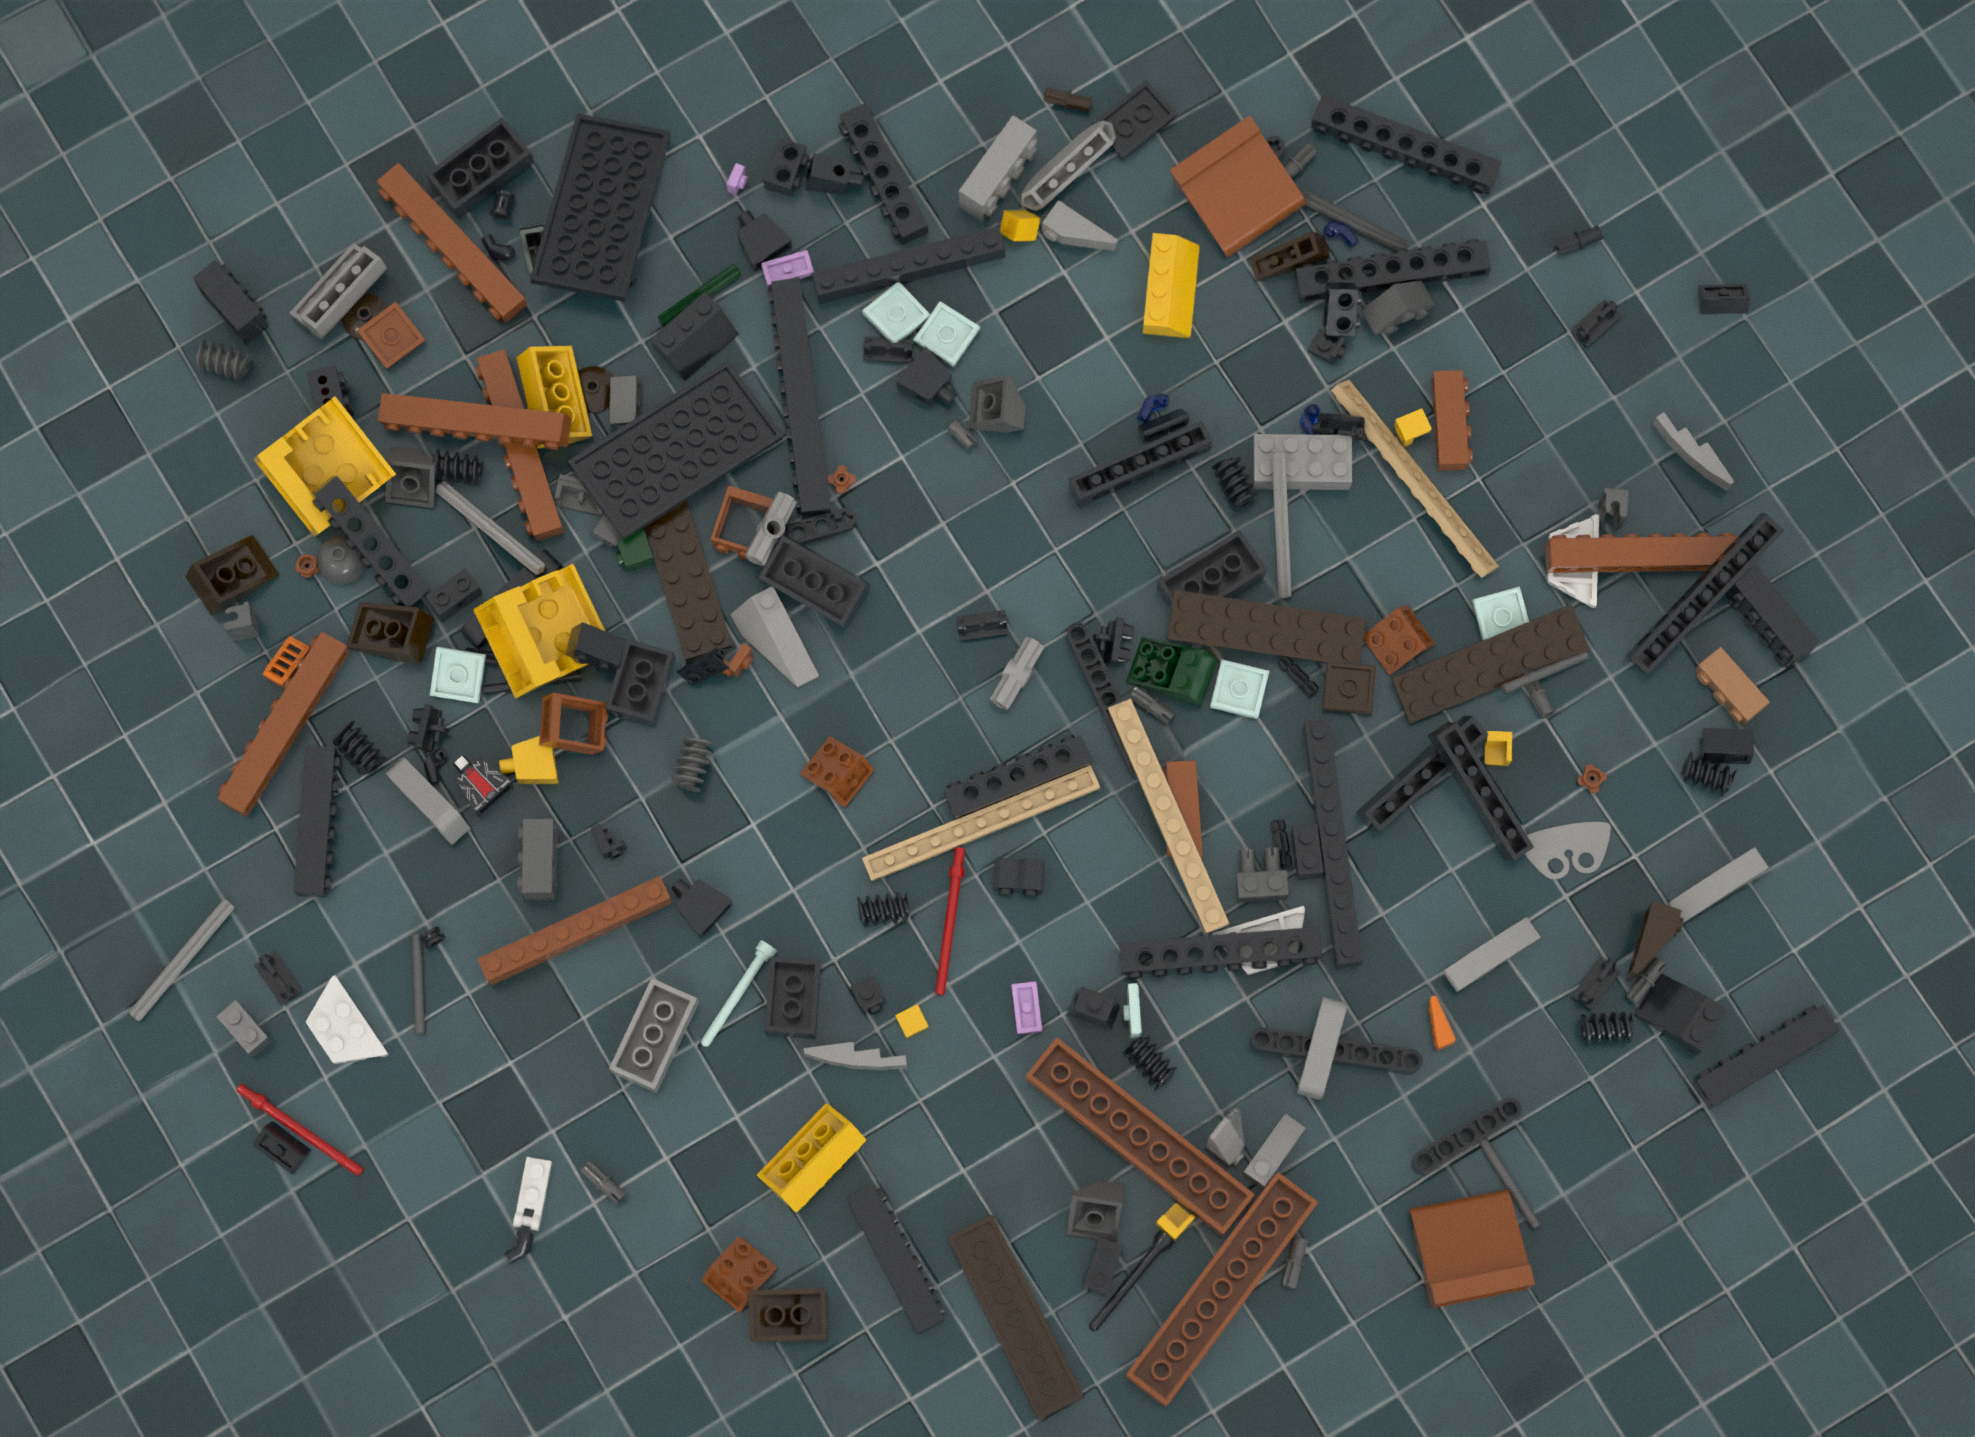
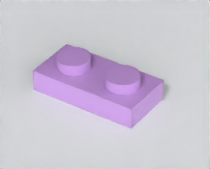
M807 250L761 263L768 288L772 287L771 281L799 277L802 279L812 276V273H814Z
M1036 982L1011 984L1017 1035L1042 1032Z

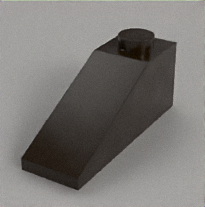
M1311 231L1250 258L1256 281H1261L1296 271V268L1303 264L1315 265L1331 258L1324 235Z

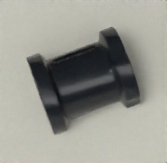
M495 190L494 206L489 214L496 219L510 220L511 214L509 212L511 203L515 200V195L505 190Z

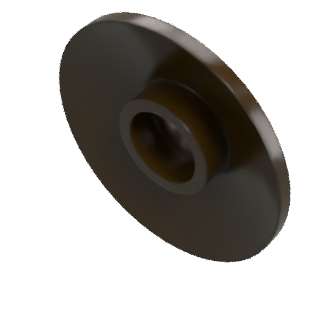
M363 294L342 317V324L350 336L363 340L357 330L388 308V306L378 296ZM363 311L369 312L366 318L360 316Z
M589 366L579 370L578 375L587 413H599L610 407V377H613V375L608 370L598 366ZM590 384L597 385L595 390H589L588 386Z

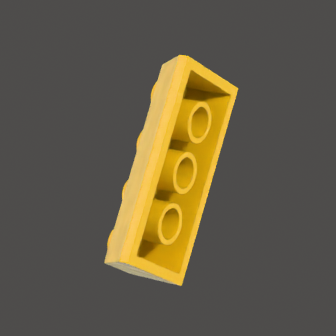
M1153 233L1143 334L1191 338L1200 245L1177 235Z
M572 346L529 347L516 357L528 409L564 413L572 418L568 444L591 438V427ZM536 444L537 448H544L543 444Z
M826 1103L769 1161L757 1176L797 1213L825 1185L835 1172L859 1150L866 1139L850 1121Z

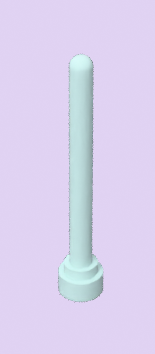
M762 940L755 948L757 950L755 959L701 1039L703 1046L707 1047L711 1044L765 961L768 962L771 957H774L777 952L775 948Z

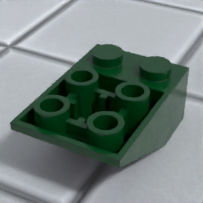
M1142 637L1126 682L1178 701L1201 706L1217 660L1203 649Z

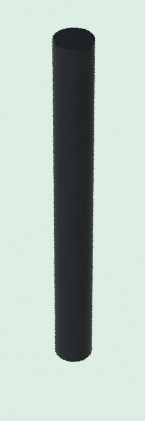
M581 671L572 672L544 686L582 681ZM508 682L483 685L484 695L511 691Z

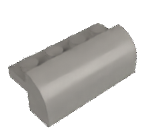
M353 243L291 310L290 315L309 329L315 337L322 340L387 269L386 265L380 257L365 246L360 248Z

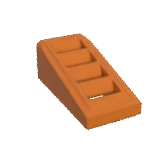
M289 636L262 675L267 680L283 688L288 678H293L297 672L296 666L299 660L307 656L310 651L309 646ZM293 645L302 651L298 654L289 649L290 646ZM287 653L296 658L293 662L284 657ZM280 662L288 664L290 666L289 669L279 665ZM277 669L283 672L284 676L281 677L277 675L276 673H274L275 670Z
M1434 995L1429 998L1428 1007L1434 1046L1436 1051L1453 1045L1456 1038L1437 996Z

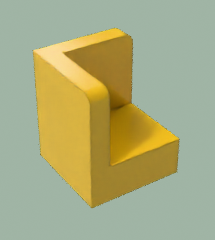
M1004 210L1000 232L1012 241H1035L1041 218L1027 210Z
M1423 409L1397 418L1394 423V429L1403 447L1411 445L1414 438L1431 431V426Z
M1487 731L1484 764L1509 766L1512 761V732Z
M1175 1203L1160 1217L1155 1225L1175 1241L1194 1221L1195 1216L1188 1214L1179 1204Z

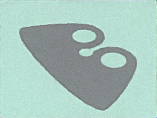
M1582 822L1552 827L1528 834L1527 836L1534 848L1525 853V855L1543 875L1550 879H1560L1568 873L1569 860L1564 855L1566 850L1573 852L1572 863L1575 869L1582 873L1595 872L1604 859L1609 843L1611 826L1606 822ZM1582 853H1590L1593 856L1594 863L1591 867L1584 868L1579 864L1578 858ZM1553 858L1560 859L1563 863V870L1558 874L1551 873L1548 869V862Z

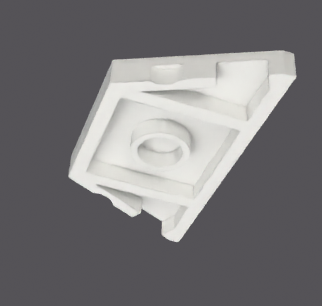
M1595 514L1591 518L1571 524L1563 530L1560 529L1549 534L1548 540L1554 535H1566V538H1576L1578 535L1587 534L1591 538H1599V515ZM1598 572L1547 573V583L1591 608L1597 606Z
M1304 906L1220 930L1212 933V935L1302 928L1305 908ZM1300 942L1291 943L1289 951L1297 954ZM1268 944L1264 948V953L1268 956L1275 955L1278 951V947L1275 944ZM1243 946L1239 951V955L1243 958L1250 957L1253 953V949L1250 946ZM1277 963L1267 964L1265 969H1252V965L1242 966V969L1248 975L1277 967Z
M335 975L332 976L306 1020V1024L334 1064L352 1060L359 1061L366 1060V1058L386 1057L389 1055Z

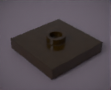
M1327 662L1322 710L1372 715L1376 666Z

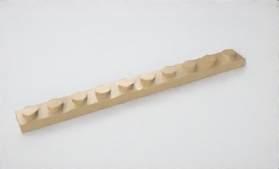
M1347 380L1337 384L1331 390L1336 396L1337 401L1346 408L1351 416L1365 417V433L1368 440L1375 444L1382 457L1395 469L1397 476L1411 489L1413 496L1419 499L1426 508V512L1439 524L1442 532L1456 545L1457 551L1464 555L1471 564L1473 571L1479 574L1481 578L1493 573L1499 565L1352 382Z
M1128 699L1109 707L1110 717L1205 934L1228 926V919L1132 700Z
M1091 765L865 856L862 860L870 880L873 882L1100 789V785Z

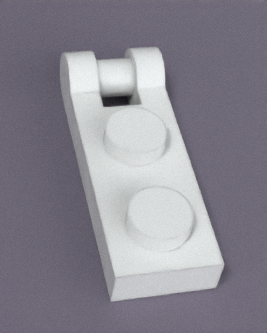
M526 1157L513 1227L521 1228L522 1226L531 1227V1230L539 1231L552 1161ZM525 1209L534 1210L533 1217L524 1216Z

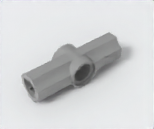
M777 492L763 521L757 525V532L745 554V557L754 564L764 566L778 538L783 535L785 524L797 503L790 495ZM768 523L774 527L773 535L767 530Z
M1026 637L1023 640L1015 657L1010 659L1001 675L1002 679L990 698L992 703L1001 709L1009 710L1020 689H1023L1033 673L1032 669L1044 650L1043 645L1033 638Z

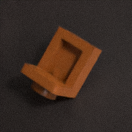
M743 643L730 663L723 660L729 666V669L721 673L727 677L733 675L737 678L743 669L747 670L754 659L752 657V648Z

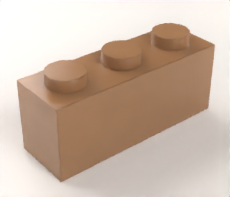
M1721 647L1700 663L1695 670L1698 680L1704 686L1708 685L1711 688L1714 698L1720 704L1724 703L1730 710V716L1737 723L1741 722L1743 726L1770 703Z

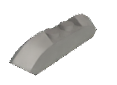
M1100 121L1073 139L1028 182L1022 192L1021 205L1035 211L1047 205L1114 143L1116 137L1112 123Z

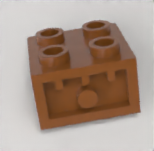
M1408 605L1395 609L1367 631L1363 637L1388 675L1394 674L1419 653L1429 651L1436 645Z
M830 736L800 774L808 781L828 792L839 805L845 808L875 769L861 754Z
M739 1236L709 1267L702 1282L741 1313L749 1303V1290H758L776 1271L777 1266Z

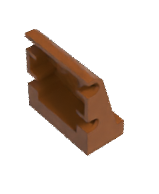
M1250 115L1170 169L1174 183L1190 206L1194 208L1199 219L1215 242L1219 244L1227 258L1306 205L1303 195Z
M1508 1189L1408 1209L1413 1221V1234L1419 1261H1421L1423 1266V1279L1430 1309L1526 1290L1535 1285L1531 1264H1529Z

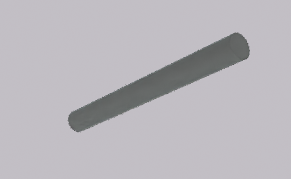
M1583 652L1569 656L1501 685V690L1506 694L1587 660L1589 658L1588 653Z
M419 934L412 935L415 1034L417 1035L425 1034L422 941L420 940L422 935Z
M1486 1138L1479 1142L1480 1147L1505 1187L1509 1190L1510 1195L1530 1227L1534 1229L1541 1225L1489 1140Z

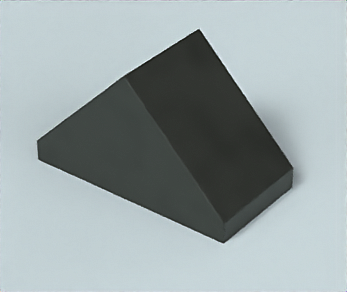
M543 224L519 229L529 273L533 271L544 232Z

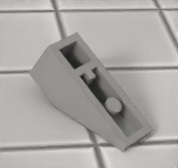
M1059 200L1042 222L1044 236L1053 242L1056 240L1061 244L1109 251L1117 249L1118 239Z
M1285 1114L1250 1162L1243 1176L1261 1189H1264L1306 1128Z

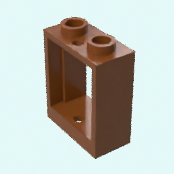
M728 485L710 539L714 549L721 553L731 551L737 553L738 557L748 560L745 554L749 547L721 539L732 503L765 512L766 515L773 499Z
M551 693L543 697L539 745L590 755L603 751L607 741L605 735V724L608 720V713L605 709L607 703L558 693ZM561 707L590 712L588 744L559 739Z

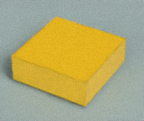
M918 1004L895 1015L906 1039L929 1028Z

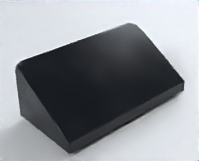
M1747 284L1698 286L1701 314L1748 313L1750 297Z
M1177 409L1139 425L1138 430L1143 441L1147 442L1188 425L1189 415L1183 409Z
M273 1121L263 1127L253 1146L292 1175L311 1152L310 1148Z

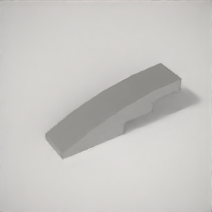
M1665 412L1655 418L1653 422L1655 428L1686 463L1724 490L1731 489L1734 480L1708 442L1699 447L1686 427L1677 432Z
M1754 847L1670 901L1669 904L1673 908L1682 910L1680 917L1684 918L1683 923H1685L1767 870L1769 866L1757 848Z
M1526 917L1445 969L1443 973L1456 992L1491 972L1541 937Z
M853 1042L803 1048L805 1057L830 1065L865 1070L907 1069L906 1055L881 1058L880 1049L855 1052Z

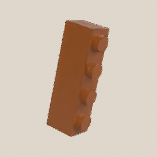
M1463 370L1434 371L1431 380L1437 471L1467 470L1469 462L1473 460L1472 448H1468L1467 439H1471V425L1466 424V416H1469L1470 407L1469 401H1465L1464 392H1468V379L1463 378Z
M1196 760L1166 762L1165 769H1162L1202 860ZM1166 845L1167 857H1172Z

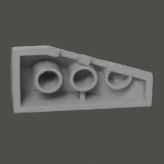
M773 586L750 597L730 614L741 636L752 644L763 657H766L797 688L819 677Z
M1235 1108L1222 1120L1209 1137L1204 1149L1227 1168L1231 1164L1237 1166L1245 1155L1241 1152L1245 1147L1241 1113L1238 1108Z

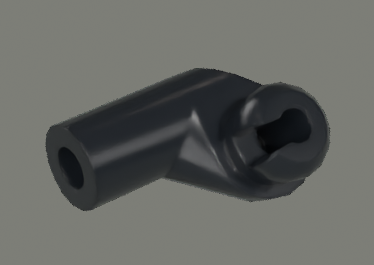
M488 234L481 239L492 259L506 261L514 257L515 249L513 246L498 245L492 234Z
M441 748L433 750L424 762L427 780L431 785L441 782L438 769L447 758L446 751Z
M528 1228L518 1230L517 1236L519 1239L517 1246L505 1252L510 1264L530 1253L534 1237Z

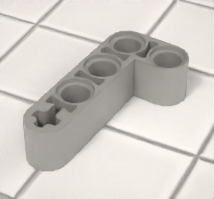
M404 757L385 773L394 785L432 822L451 845L470 829L469 825L453 806Z
M1323 997L1296 1094L1318 1100L1322 1099L1348 1003Z

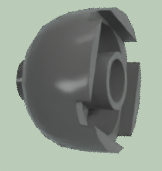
M343 535L334 536L326 540L320 547L317 555V564L322 576L330 583L339 586L356 582L364 574L366 568L359 560V557H361L356 549L352 551L343 541L345 538Z

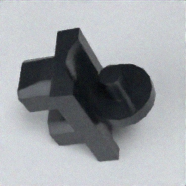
M1117 617L1116 620L1109 621L1108 627L1102 626L1101 633L1093 635L1094 642L1099 643L1098 651L1104 652L1103 661L1106 665L1126 663L1130 660V649L1120 646L1121 639L1127 641L1132 639L1134 627L1124 623V618Z
M425 704L424 708L414 709L412 720L414 723L420 724L419 731H410L407 743L430 754L434 749L435 743H439L441 735L447 736L449 734V729L443 727L444 718H441L442 711L428 704Z

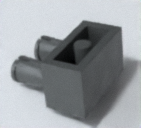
M1273 847V856L1271 855V848L1264 849L1266 870L1263 872L1256 871L1255 849H1248V857L1246 849L1239 850L1241 872L1237 873L1235 878L1237 903L1287 900L1289 895L1287 870H1282L1280 867V848Z

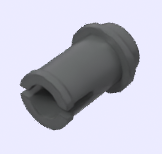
M957 419L947 428L950 432L949 435H953L966 450H969L978 441L964 426L963 421L960 422Z

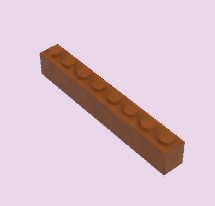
M399 163L377 180L379 195L386 202L390 200L395 205L393 209L402 219L406 217L411 222L409 226L416 235L422 234L427 239L425 244L432 252L438 251L442 255L440 259L449 270L452 267L458 273L456 277L465 287L469 284L474 290L472 292L474 297L480 303L485 302L490 307L488 311L496 320L501 319L506 324L527 306L522 294Z
M505 349L478 357L479 366H476L475 369L479 381L484 380L486 388L482 389L486 403L491 402L494 406L524 409ZM513 441L512 445L499 443L500 447H506L507 454L503 455L507 469L512 468L515 475L510 477L514 491L519 490L522 499H518L521 513H527L529 521L525 522L528 535H534L536 542L563 534L564 531L537 447L523 446L521 442Z
M382 393L377 422L384 425L385 430L399 432V429L402 428L407 429V432L413 434H422V431H428L430 435L444 437L446 433L453 434L452 437L457 439H467V436L475 437V440L482 442L498 439V442L502 444L512 445L513 441L521 442V445L527 447L543 444L544 448L558 450L559 446L567 447L572 418L564 413Z
M1684 533L1673 534L1671 537H1662V534H1650L1648 537H1638V534H1627L1621 538H1615L1613 534L1601 535L1600 538H1591L1587 534L1578 535L1576 538H1566V535H1554L1545 544L1546 573L1706 571L1738 536H1734L1733 533H1722L1719 536L1700 533L1696 534L1695 537H1686Z
M321 632L319 636H315L312 639L307 656L299 660L296 666L297 672L293 678H288L284 684L282 696L280 699L276 698L272 703L269 717L267 720L263 719L257 728L259 733L254 741L250 740L244 749V757L241 761H237L234 764L229 781L224 782L218 790L219 797L217 799L221 804L246 818L350 653L347 645L324 632Z
M658 876L478 958V962L487 982L492 986L672 904V901L661 876Z

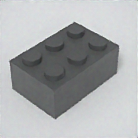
M523 819V826H519L518 830L519 841H521V846H523V851H518V865L521 866L522 875H518V890H520V894L524 896L527 902H557L558 828L553 819Z

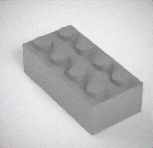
M1013 115L960 188L959 207L982 222L987 216L991 217L997 209L998 205L996 203L1000 197L1004 199L1011 189L1010 183L1013 179L1017 180L1023 173L1025 162L1027 160L1031 161L1038 150L1036 148L1038 143L1037 130Z
M1254 434L1253 489H1273L1272 454L1283 452L1286 458L1287 489L1350 490L1352 484V436Z
M651 978L609 1067L610 1072L657 1093L699 1004L698 999Z

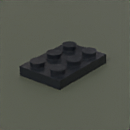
M1145 80L1096 119L1092 125L1100 121L1112 123L1116 138L1110 148L1123 161L1176 119L1177 113L1152 85Z

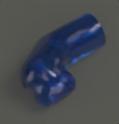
M1333 220L1324 227V233L1328 237H1333L1335 234L1340 235L1349 248L1359 242L1347 224Z
M1159 393L1145 398L1137 418L1147 423L1152 412L1169 405V397L1166 394Z
M1317 404L1307 406L1300 418V425L1306 435H1318L1313 432L1314 423L1318 418V413L1321 412Z

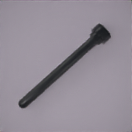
M1159 1229L1153 1237L1155 1240L1152 1242L1154 1245L1089 1324L1091 1331H1097L1160 1252H1165L1166 1249L1169 1250L1173 1246L1175 1241Z

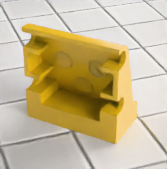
M333 397L253 459L313 536L318 535L330 525L327 521L330 517L325 511L320 512L312 503L314 498L311 493L333 475L338 476L357 501L361 502L396 475L336 397ZM339 498L332 502L334 512L337 513L343 509V502Z
M574 564L532 580L521 587L518 586L494 596L473 609L515 699L589 665L577 663L573 658L566 656L573 627L583 622L605 631Z

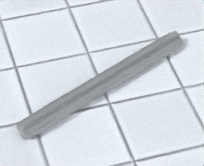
M1276 452L1272 454L1278 597L1289 598L1291 597L1286 458L1285 453Z
M442 481L437 485V494L535 575H539L544 571L546 565L543 561L446 481Z
M226 899L221 901L129 1011L132 1017L140 1021L234 910L233 904Z

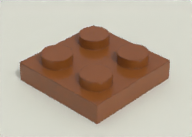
M396 302L357 330L358 334L386 370L425 342L423 336Z

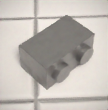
M236 1000L216 1016L252 1058L272 1042Z

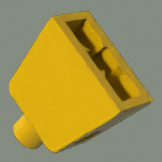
M540 736L514 744L512 746L513 758L499 760L501 773H516V779L519 784L559 783L554 749L540 746Z

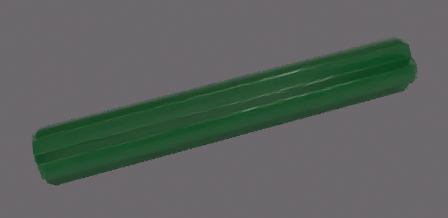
M732 264L658 316L661 325L665 327L704 292L711 297L740 277L741 272L738 267Z

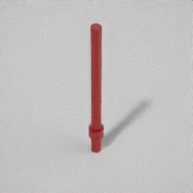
M960 847L955 848L953 866H950L949 872L951 882L935 988L936 995H945L961 879H964L965 868H963L965 849Z
M242 1083L239 1085L236 1092L249 1100L254 1108L259 1111L262 1109L359 1177L364 1170L363 1167L272 1105L263 1094L255 1093Z

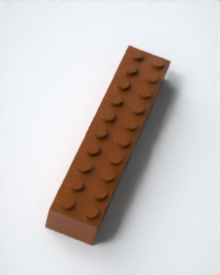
M1056 1037L1026 1074L1025 1081L1221 1237L1224 1236L1253 1199L1254 1193L1059 1038Z
M1277 1172L1127 1372L1125 1378L1166 1408L1316 1207L1318 1201Z

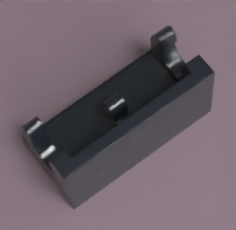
M1703 728L1702 738H1700L1702 763L1707 759H1711V763L1750 764L1754 755L1753 729Z

